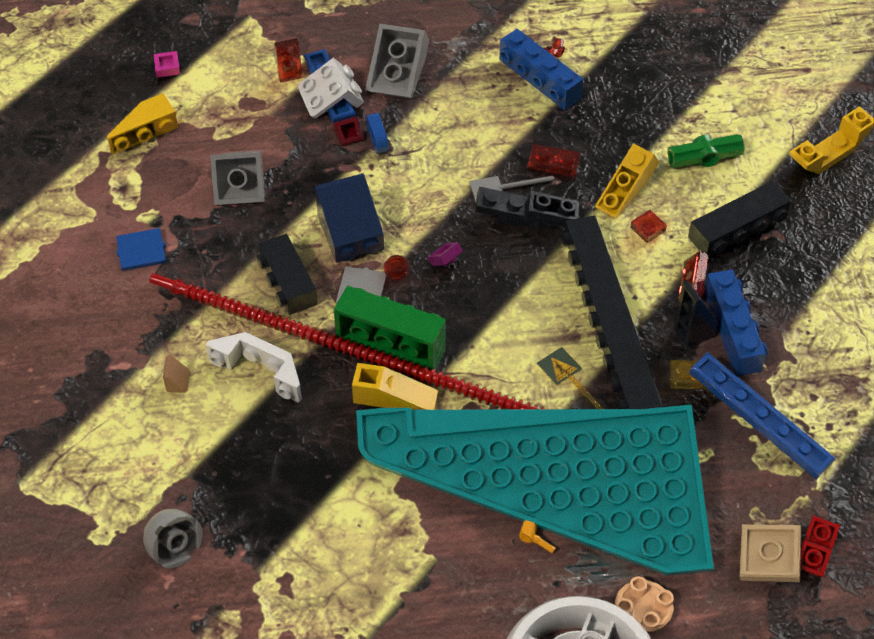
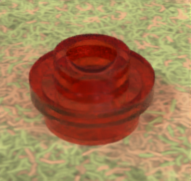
M401 255L390 256L384 264V272L389 278L402 279L409 273V263Z

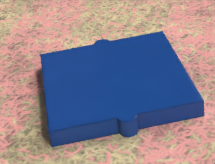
M160 228L116 236L118 245L116 254L120 258L122 271L166 263L164 253L166 244L162 241Z

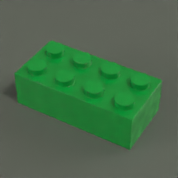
M348 285L334 307L335 330L338 339L344 337V341L351 339L352 344L356 341L358 346L361 344H365V348L371 346L373 351L375 349H379V353L385 351L387 356L393 354V358L399 356L401 361L407 359L408 363L413 361L415 366L421 364L422 368L429 367V371L437 368L446 350V319L441 318L437 314L427 313L411 305H403L392 301L388 297H380L362 288H354Z

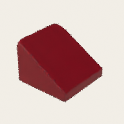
M357 116L335 122L332 126L341 146L364 140Z

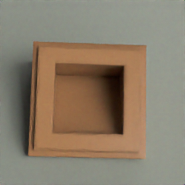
M167 355L163 372V380L167 392H187L190 376L189 369L172 355Z

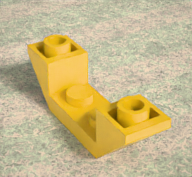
M859 106L842 117L839 131L815 146L806 140L789 151V155L806 170L821 174L857 149L873 129L874 118Z

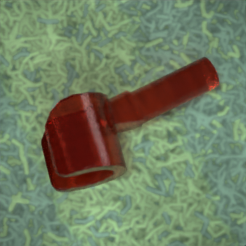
M556 38L553 40L552 46L543 48L553 56L561 57L565 50L563 46L564 40Z

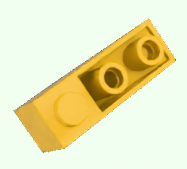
M164 93L140 102L107 135L112 155L178 128L176 112Z
M633 143L596 203L595 208L617 219L647 184L659 162L655 154Z
M357 363L352 383L353 403L383 408L435 410L438 396L437 389L383 366Z

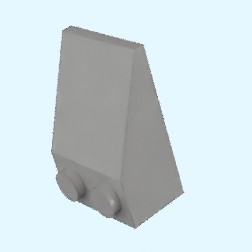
M379 24L365 91L412 99L428 50L430 39L426 31Z

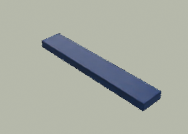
M708 352L690 369L689 374L815 479L835 460L833 455Z

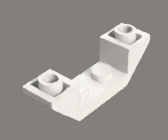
M246 332L210 340L206 343L208 359L215 366H223L231 370L240 357L244 355L249 361L259 362L276 373L274 376L275 388L281 397L292 399L298 403L301 401L300 383L291 353Z

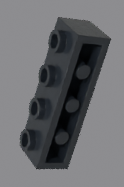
M771 181L691 221L688 238L705 258L713 254H719L727 247L743 242L746 237L754 233H761L768 226L785 220L788 216L791 200Z

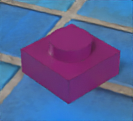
M458 242L445 243L427 258L432 266L443 265L447 267L457 260L456 256L463 249Z

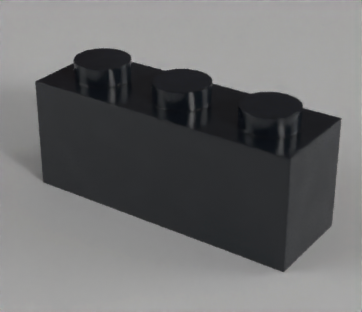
M286 233L258 243L260 254L256 255L260 268L267 271L266 278L270 288L275 287L277 291L275 295L279 306H285L288 314L292 315L318 305L316 288L288 234Z

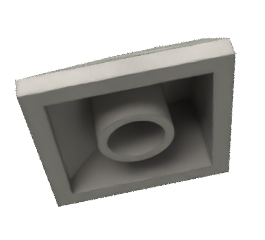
M262 150L210 155L214 205L264 202Z

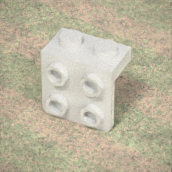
M334 57L298 85L308 112L313 118H318L343 98L355 108L364 103L360 95L362 90L352 78L354 77L353 71L348 65L343 66Z

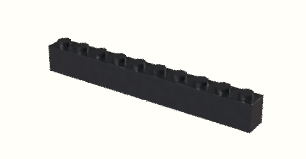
M596 216L566 220L565 231L561 233L564 246H568L570 266H575V281L577 286L582 287V302L584 307L589 308V323L591 328L595 327L596 344L598 349L603 350V365L606 371H610L611 389L613 393L617 392L619 398L617 400L618 409L663 407Z

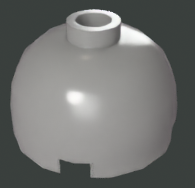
M176 508L162 510L156 513L144 528L143 543L145 550L157 564L168 569L179 567L192 558L188 554L195 547L197 549L200 547L203 536L202 527L192 515Z

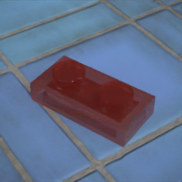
M298 39L275 42L274 48L279 82L303 78Z
M533 144L528 168L576 177L581 152Z
M700 250L684 261L677 302L680 299L682 283L686 280L690 282L700 297L703 295L709 256L705 252Z

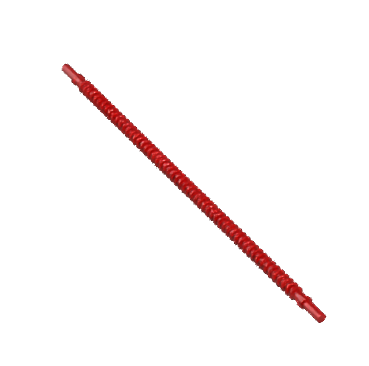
M152 273L150 276V283L169 289L172 294L185 295L186 299L192 297L193 301L199 300L200 304L205 302L206 306L212 304L213 308L219 307L220 311L226 309V313L232 311L234 316L238 314L240 318L246 316L247 320L253 319L254 323L260 321V325L266 323L268 328L272 326L274 330L280 328L282 333L287 331L288 335L294 333L295 337L300 335L302 340L308 338V342L314 340L316 345L322 343V347L328 345L330 350L336 348V352L342 350L344 355L350 353V357L356 355L358 360L364 358V362L370 360L372 365L378 363V366L384 365L386 368H392L395 372L399 370L400 374L406 373L407 377L413 375L414 380L420 378L421 382L427 380L429 385L435 383V387L441 385L443 390L449 388L450 392L455 390L457 395L463 393L465 398L471 396L472 400L478 398L479 403L486 401V405L492 403L494 408L500 406V409H538V405L531 407L530 402L523 404V400L517 402L515 397L509 399L507 394L503 397L501 392L495 394L493 389L487 391L486 387L480 389L479 384L472 386V382L466 384L464 379H461V381H458L457 377L452 379L450 374L444 376L443 372L436 373V369L429 371L427 366L425 368H422L421 364L415 366L413 361L408 363L407 359L401 361L399 356L393 358V354L387 356L385 351L379 353V349L373 351L371 346L365 348V344L358 346L356 341L352 344L351 339L344 341V337L338 339L336 334L330 336V332L324 334L322 329L317 331L316 327L310 329L308 324L303 326L302 322L296 324L295 320L289 321L288 317L282 319V315L276 317L274 312L270 314L268 310L262 312L261 308L255 309L254 305L248 307V303L242 305L240 300L236 302L234 298L228 300L227 296L221 297L220 293L215 295L214 291L208 293L207 289L201 290L200 286L195 288L194 284L186 285L180 279L172 280Z

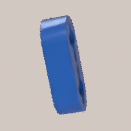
M379 113L366 115L368 133L376 154L388 152V139Z

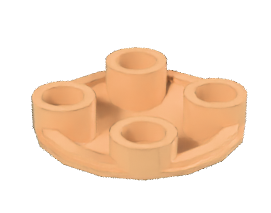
M636 576L630 580V583L625 584L618 591L615 605L633 616L646 632H653L663 628L671 620L674 611V598L669 590L664 589L658 583Z

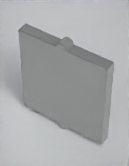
M345 266L336 304L347 285L354 288H362L369 293L381 297L387 272L369 270L367 267L361 269Z

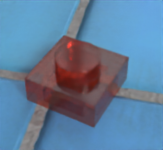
M648 210L632 220L630 228L648 243L666 232L667 225L654 212Z

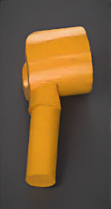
M524 521L519 533L520 540L525 543L534 542L552 554L556 548L536 535L538 526L531 521Z

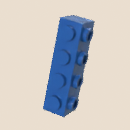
M515 29L500 39L499 60L563 110L568 109L582 99L583 78L519 29Z
M732 269L709 273L706 279L704 294L710 310L717 316V329L734 374L742 376L761 372L764 359L768 356L765 342L760 340L758 323L752 320L750 303L743 297L741 280L736 279Z

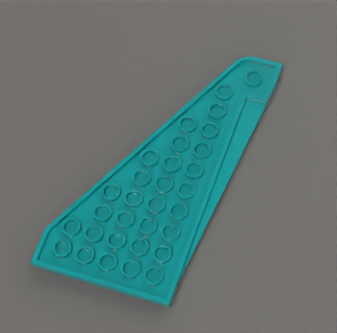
M692 405L650 409L412 410L411 408H377L356 410L358 447L363 458L375 467L522 522L526 520L531 521L540 529L666 576L714 571Z

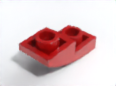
M814 515L812 516L801 547L800 570L823 578L840 528L839 524Z

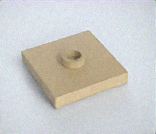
M742 524L740 581L800 582L801 526Z

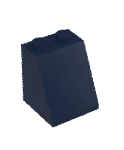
M364 173L315 186L318 219L336 263L384 250V234Z

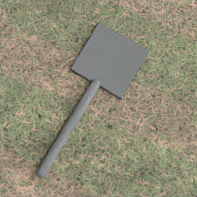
M495 176L472 180L469 183L476 203L479 186L503 191V189L553 181L554 176L502 185L499 177Z

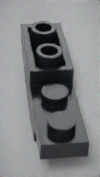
M479 186L475 212L497 216V223L510 226L560 227L565 226L566 220L578 218L579 201L530 191L529 196L526 197Z

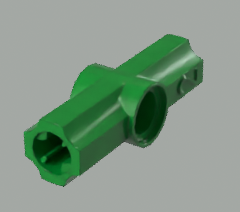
M707 134L695 138L692 143L668 147V162L671 168L698 163L702 167H711L720 159L743 155L745 150L744 140L741 134L714 139Z

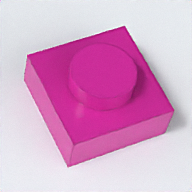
M177 51L153 54L157 78L180 74Z

